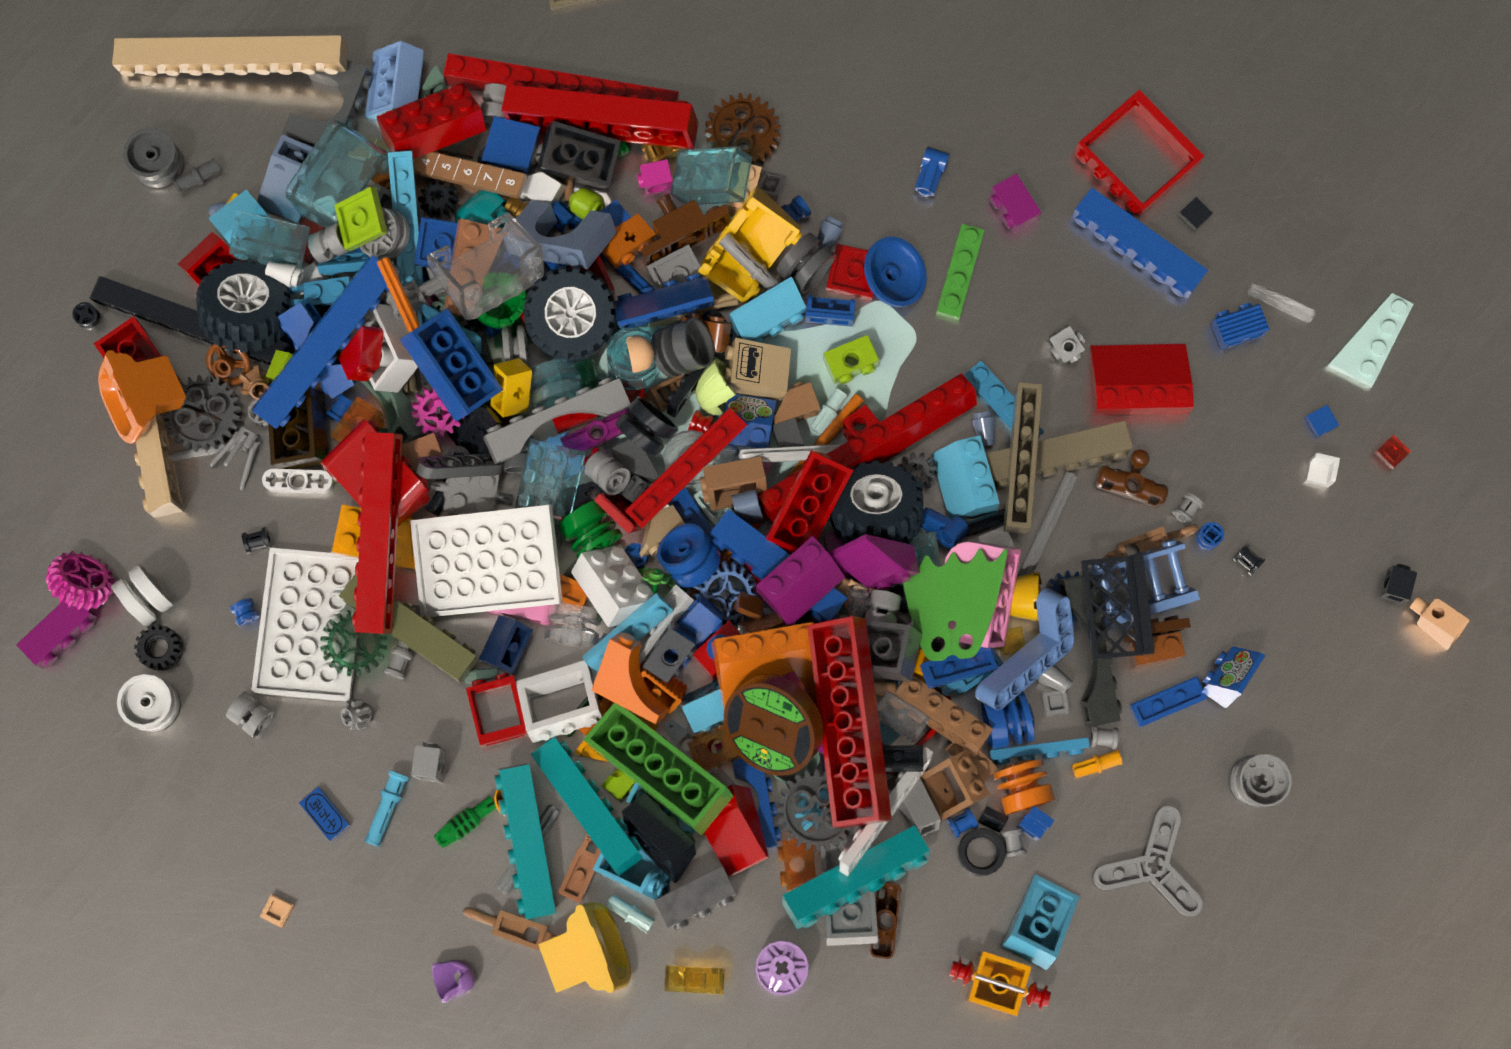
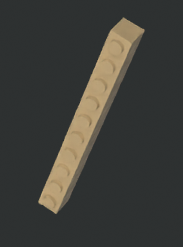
M341 35L115 38L112 65L124 76H134L135 74L156 76L157 73H166L171 76H178L179 73H189L195 76L202 75V73L246 75L248 72H256L261 75H268L270 72H279L285 75H290L293 72L337 74L338 72H346L348 44Z

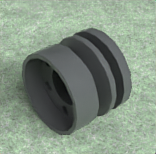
M692 318L679 322L676 325L658 329L652 335L651 344L654 350V361L659 370L667 377L673 378L690 371L705 368L713 362L714 344L707 327L699 319Z

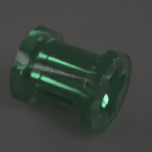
M594 359L582 360L574 366L575 371L579 372L582 380V389L586 387L593 389L599 386L598 382L602 381L597 376L594 368L596 364Z

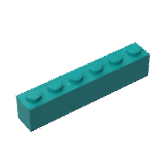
M554 736L530 755L610 866L620 876L643 858L639 852L642 847L634 836L629 839L624 831L628 828L620 817L615 819L610 813L614 808L606 798L601 800L596 794L600 789L592 778L587 781L583 776L586 770L578 759L573 762L569 757L572 751L563 740L559 743Z
M524 763L497 769L498 775H494L496 790H501L502 800H498L501 815L505 814L507 824L503 825L505 839H510L511 849L507 850L509 863L510 865L514 864L516 874H512L514 889H519L520 899H516L518 913L523 914L526 920L556 914L530 765Z
M914 825L868 849L849 876L839 871L840 865L783 894L782 905L796 929L803 926L808 928L814 925L821 916L825 914L827 916L833 915L840 909V906L846 903L853 904L857 902L866 892H875L881 889L885 882L891 879L893 881L900 879L909 869L913 867L915 869L921 868L928 862L930 849Z

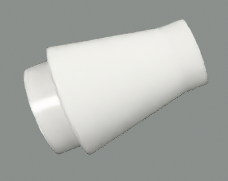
M272 261L268 262L265 270V275L271 276L290 288L293 286L299 287L304 270L299 268L298 265Z

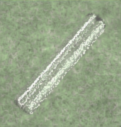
M1252 282L1248 288V295L1302 321L1310 323L1315 316V310L1256 282Z

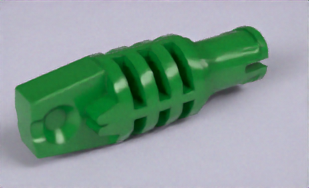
M490 795L473 808L469 807L462 810L447 821L434 835L436 842L441 848L465 837L480 826V820L497 809L495 802L487 807L488 804L493 802Z

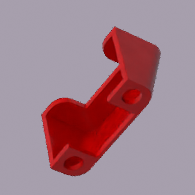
M363 419L320 462L337 484L340 483L360 507L362 502L359 500V491L363 486V477L361 476L360 469L361 464L364 462L362 440L365 438V432L379 433L380 431L371 419L368 422ZM403 455L401 456L398 527L430 501L428 483L419 474L415 475L409 469L412 465Z

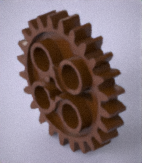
M739 93L736 100L730 95V102L728 103L721 99L722 107L714 105L715 113H708V118L711 121L705 122V126L708 128L705 130V136L710 137L707 139V146L713 145L711 153L718 152V161L725 157V165H729L733 161L734 167L737 168L739 162L747 164L751 162L752 165H756V160L758 159L765 163L764 155L772 157L771 149H777L778 144L775 141H780L781 135L778 132L781 131V125H777L779 116H773L775 109L767 110L769 106L768 101L760 104V96L754 101L750 93L747 99H743L742 93ZM739 112H745L747 114V117L738 118L736 114ZM760 126L765 128V131L757 133L754 131V128ZM723 129H730L732 133L730 135H723L721 131ZM735 140V143L732 146L728 145ZM742 143H746L750 146V148H748L747 150H741L738 146Z

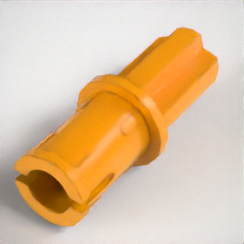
M1118 750L1099 756L1094 754L1093 758L1072 764V771L1076 778L1095 772L1100 774L1104 769L1122 765V759Z

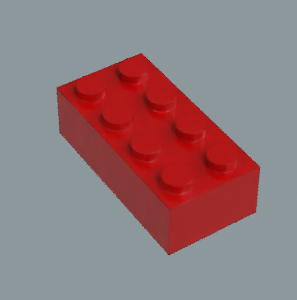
M464 83L454 85L438 93L376 116L382 138L391 152L412 151L413 159L486 131L482 110Z

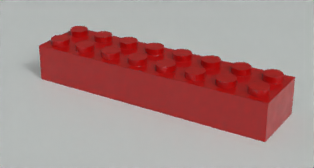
M522 83L506 85L501 109L506 119L538 126L541 129L540 133H545L547 124L555 121L620 140L621 142L693 150L699 126L692 104L684 100L670 102L662 98L643 99L637 95L622 97L615 93L603 95L590 90L575 92L569 88L555 90L547 86L528 87Z
M850 616L807 625L817 706L823 722L822 746L833 828H848L892 821L866 619Z

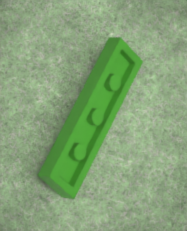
M965 224L961 225L936 314L956 320L960 319L984 234L983 229Z

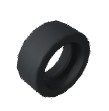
M977 828L968 832L960 840L957 848L958 860L961 866L968 873L975 876H988L996 872L1003 865L1006 857V847L1002 838L995 831L987 828ZM984 837L994 844L996 857L991 865L978 867L969 861L967 848L972 840Z

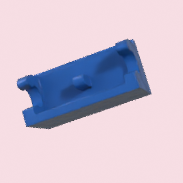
M808 295L805 323L853 327L856 299L841 300Z

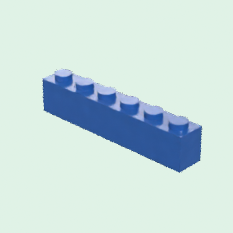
M1094 188L1089 190L1074 210L1072 217L1075 218V222L1079 226L1092 230L1099 240L1107 241L1113 245L1117 253L1127 255L1138 268L1148 270L1152 273V277L1155 280L1169 285L1171 290L1180 297L1184 296L1188 299L1208 272V269Z
M729 509L710 532V537L713 539L711 542L720 550L726 548L732 553L731 557L741 565L744 563L753 568L751 572L761 580L790 556L775 543L766 540L764 535ZM833 588L809 610L812 613L810 616L818 623L833 620L847 602V597Z

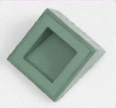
M436 65L422 86L426 97L447 88L445 79Z

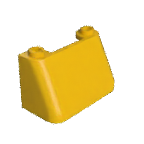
M756 186L710 247L701 262L698 272L746 304L749 298L755 299L761 288L758 286L760 282L756 279L753 280L750 277L751 274L718 244L720 240L729 232L756 260L764 263L768 270L786 246H789L791 243L795 245L802 236L800 232L801 226L767 193Z

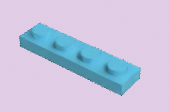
M655 593L582 656L585 663L598 672L608 642L612 637L621 632L630 634L636 641H639L674 611L673 608L660 595Z

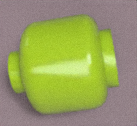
M586 187L574 192L569 199L571 212L581 219H584L590 210L600 212L606 207L603 196Z

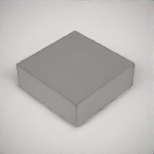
M1059 690L1041 692L1045 717L1070 713L1067 693Z

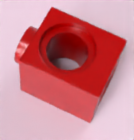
M865 404L842 421L844 429L842 433L849 441L880 421ZM857 424H864L866 426L860 431L854 429V426Z

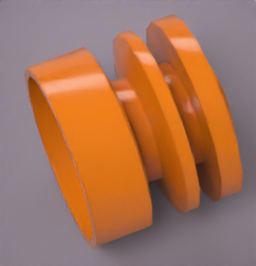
M1043 759L1019 761L993 773L994 780L1006 778L1007 781L997 785V790L1009 789L1010 791L1009 795L1000 799L1005 815L1056 800L1051 784L1039 785L1038 783L1039 779L1048 775L1047 771L1035 773L1034 770L1044 766Z

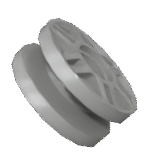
M381 207L388 233L361 246L360 249L368 256L374 255L378 258L389 257L393 259L405 250L409 242L410 229L408 221L402 213L394 209Z
M518 325L517 336H512L509 326L502 328L505 361L520 358L530 367V352L525 325Z

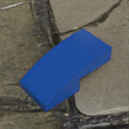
M1033 806L1016 827L1022 829L1024 833L1038 841L1055 820Z

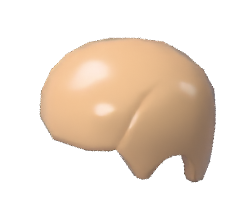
M641 335L627 337L626 343L633 373L647 370L654 359L652 344Z

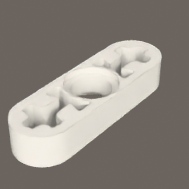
M269 469L262 477L263 485L271 492L327 494L334 487L333 478L324 470ZM273 475H276L278 479L286 480L287 487H285L286 484L284 482H276L275 486H272L268 480L273 479ZM297 475H302L305 478L303 486L299 488L293 487L292 479ZM309 476H311L313 481H320L321 477L324 476L328 484H324L323 488H321L319 484L311 483V488H309Z

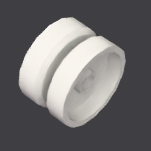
M137 564L129 571V578L135 587L123 578H120L111 585L112 590L122 605L145 627L156 620V613L151 605L163 613L174 605L164 589L140 564Z
M142 674L134 676L124 683L118 693L117 707L120 716L129 725L142 731L156 732L164 730L173 723L179 712L180 701L178 693L171 684L154 675Z

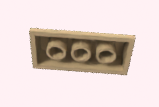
M161 414L154 416L148 430L136 442L137 452H134L136 464L141 469V475L138 476L139 484L144 489L146 496L143 498V506L145 511L154 518L183 512L175 463L169 456V453L172 452V447L168 434L169 431L164 427L167 421L162 418Z

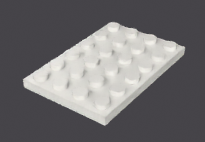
M552 505L410 520L421 618L424 615L435 617L563 603Z
M270 548L251 693L342 702L351 700L359 632H355V627L352 623V617L356 610L343 602L339 595L355 575V566L358 558L327 552Z

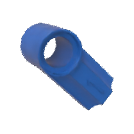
M927 146L915 191L924 196H934L941 173L943 174L950 153Z
M926 507L923 509V524L920 527L936 535L943 546L952 548L968 534V525L960 517L956 516L950 519L931 508Z

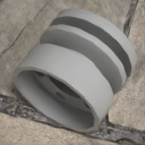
M1270 754L1248 755L1238 760L1233 766L1229 777L1230 788L1235 797L1243 804L1252 807H1268L1279 804L1287 797L1292 785L1291 772L1287 765L1280 758ZM1254 776H1259L1258 780L1261 781V785H1255Z

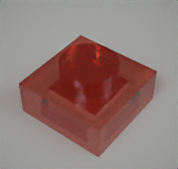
M1393 435L1375 454L1393 470L1411 451Z

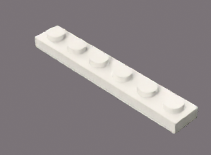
M923 748V772H901L895 781V788L892 791L888 790L892 816L931 764L933 751L928 748ZM888 821L867 824L864 829L860 828L853 838V845L850 849L846 847L839 856V871L849 876Z

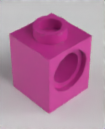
M667 159L640 165L641 174H637L639 188H644L646 195L673 189V181Z

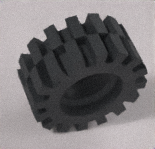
M155 625V627L148 626V630H142L140 632L142 634L141 637L137 636L136 638L138 644H134V649L137 650L135 655L140 659L139 661L146 667L156 671L167 670V667H174L173 663H178L180 660L178 658L179 654H183L181 650L183 643L180 641V636L172 629L161 625ZM156 639H164L168 645L167 652L160 657H154L150 652V646Z

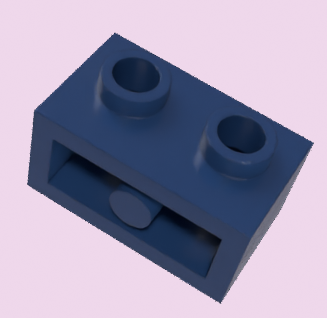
M499 615L478 660L513 674L533 629L517 620Z

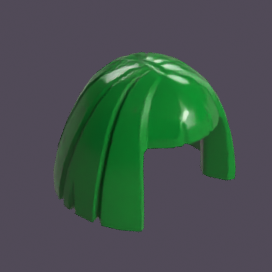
M495 272L486 275L483 281V292L479 294L474 305L476 318L491 328L499 329L512 325L523 313L526 302V293L523 286H520L521 283L506 273L499 272L497 274Z

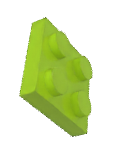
M368 187L334 205L345 250L353 251L388 233L377 188Z

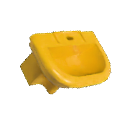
M588 902L576 906L575 913L567 920V932L538 944L556 993L585 981L594 990H606V992L611 993L626 987L630 982L631 964L618 927L608 909L599 902Z

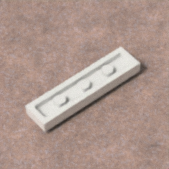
M677 585L664 598L674 611L638 641L642 643L639 653V665L643 662L645 656L670 621L677 622L695 601Z

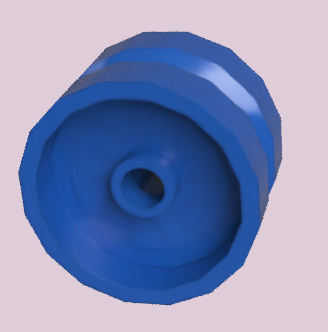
M684 524L674 528L661 540L657 548L659 563L669 572L672 579L682 587H694L702 584L716 572L720 564L721 554L718 548L711 542L704 530L696 524Z

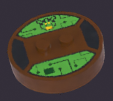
M769 674L752 677L732 693L725 705L724 727L731 745L744 761L759 771L778 776L793 774L801 770L818 753L822 745L823 722L817 706L801 687L786 678Z

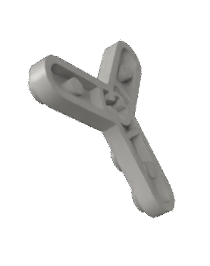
M1172 806L1160 808L1155 814L1144 856L1098 867L1093 874L1095 886L1101 890H1111L1150 881L1183 916L1191 917L1199 914L1203 907L1201 897L1169 864L1181 823L1179 811ZM1158 854L1157 865L1161 867V870H1157L1153 874L1151 873V868L1148 867V863H1153L1156 858L1155 855Z

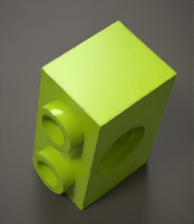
M868 335L823 353V361L834 384L839 382L841 385L849 383L854 379V376L861 373L863 376L871 374L879 364V359ZM852 357L858 361V364L856 366H849L845 360Z

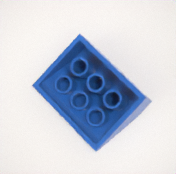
M695 274L686 277L687 281L678 284V281L674 280L664 283V288L655 290L654 286L640 290L641 294L632 296L631 293L617 296L618 300L615 301L617 309H615L620 329L624 331L714 306V298L707 277Z

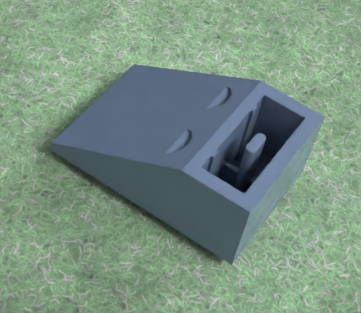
M282 134L271 155L257 199L258 204L265 210L299 224L330 163L325 152Z

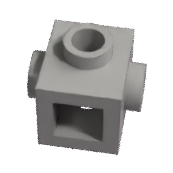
M1069 324L1048 336L1053 344L1050 350L1057 360L1062 358L1064 363L1067 361L1073 363L1083 356L1081 352L1085 351L1083 344L1086 341L1079 330L1074 333ZM1071 342L1072 345L1070 348H1065V343Z

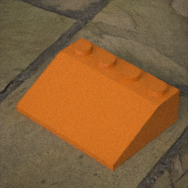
M813 622L714 639L711 646L723 710L732 693L748 679L768 674L783 676L795 671L804 685L807 694L813 701H817L807 625H811Z

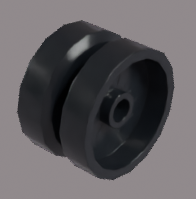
M636 396L629 405L633 416L623 413L615 424L633 443L647 453L657 457L665 447L661 438L671 440L678 431V428L660 410L646 400Z

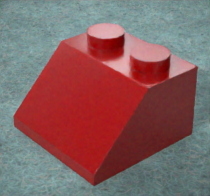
M211 232L178 265L200 286L203 277L208 276V272L212 269H219L221 264L226 262L232 264L233 261L240 259L220 237Z

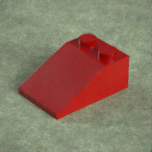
M734 784L727 786L733 794L732 799L704 832L724 870L731 877L769 858L751 788Z

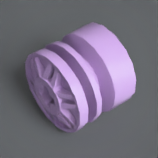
M777 941L761 950L756 960L755 971L758 981L764 989L773 994L787 995L794 993L803 986L808 976L809 965L806 955L798 946L791 942ZM786 961L788 963L786 967L789 970L788 973L778 975L775 964Z

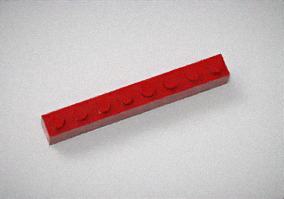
M365 432V438L362 440L364 462L361 464L360 469L361 476L363 477V486L359 491V500L362 502L361 512L358 515L360 537H358L356 548L359 552V559L355 566V575L357 576V587L354 590L356 612L353 614L352 623L355 627V632L388 634L392 633L402 435Z

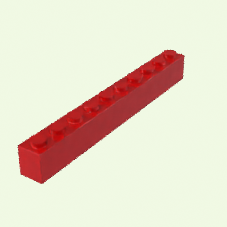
M451 53L447 55L443 73L447 86L464 83L467 89L484 92L485 85L491 83L505 86L507 84L515 85L516 83H522L528 87L536 88L538 86H547L555 90L569 88L575 92L590 90L603 95L615 93L622 97L637 95L643 99L651 100L653 98H662L670 102L680 100L679 91Z
M960 373L826 455L843 462L850 468L852 466L856 468L859 463L863 462L866 464H870L872 461L882 463L977 405L975 388ZM801 470L757 495L762 512L772 525Z

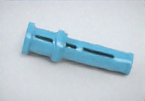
M391 770L388 772L390 776L386 786L380 792L382 798L364 842L377 847L380 846L382 836L396 802L399 803L402 799L400 795L405 782L410 779Z

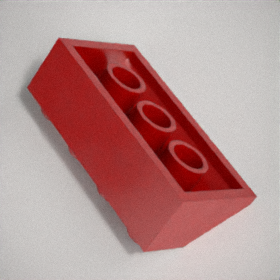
M811 450L765 539L793 552L812 536L817 540L853 470L835 458Z

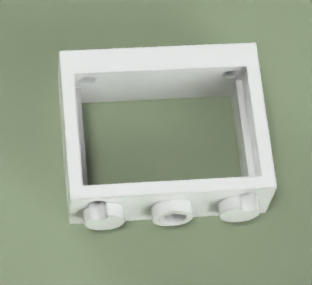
M585 661L516 681L526 731L533 743L541 740L547 741L549 738L561 734H570L574 730L583 727H592L591 725L597 724L603 717L598 694L592 691L594 684L593 673ZM581 683L585 684L590 706L534 723L529 699Z

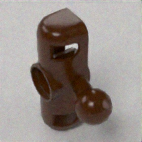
M1138 449L1132 453L1130 460L1133 466L1130 473L1110 468L1108 465L1099 468L1095 479V486L1097 488L1152 507H1160L1165 503L1168 496V487L1165 484H1158L1153 480L1144 478L1140 474L1142 468L1146 467L1150 460L1149 454L1145 450ZM1128 480L1136 483V491L1129 489L1127 485ZM1104 481L1113 483L1112 488L1103 487ZM1151 496L1160 499L1157 504L1148 501Z
M885 882L882 889H885L884 899L879 898V889L877 890L875 903L878 939H880L879 948L873 949V944H871L870 953L876 958L890 959L895 955L898 925L900 922L902 888L897 883ZM884 913L890 914L893 918V923L890 927L884 926L881 922V917Z

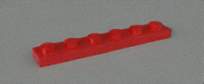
M729 408L625 512L643 529L703 470V467H706L747 427V424Z

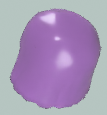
M450 960L432 964L431 971L434 985L443 1003L463 995L473 988L475 974L468 962L464 960ZM457 971L460 977L459 984L456 983L454 974Z

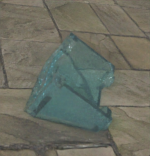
M334 120L328 125L286 188V198L302 217L325 228L336 224L338 219L334 205L363 191L375 172L380 175L389 173V152L346 124Z

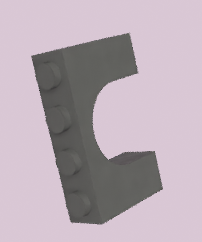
M347 60L346 72H338L337 74L315 72V74H308L311 80L336 87L343 93L344 101L340 111L332 118L324 121H315L290 113L282 133L283 135L325 152L328 156L340 159L342 152H345L348 147L347 138L349 132L355 128L357 111L363 107L364 92L370 88L372 82V75L368 67Z

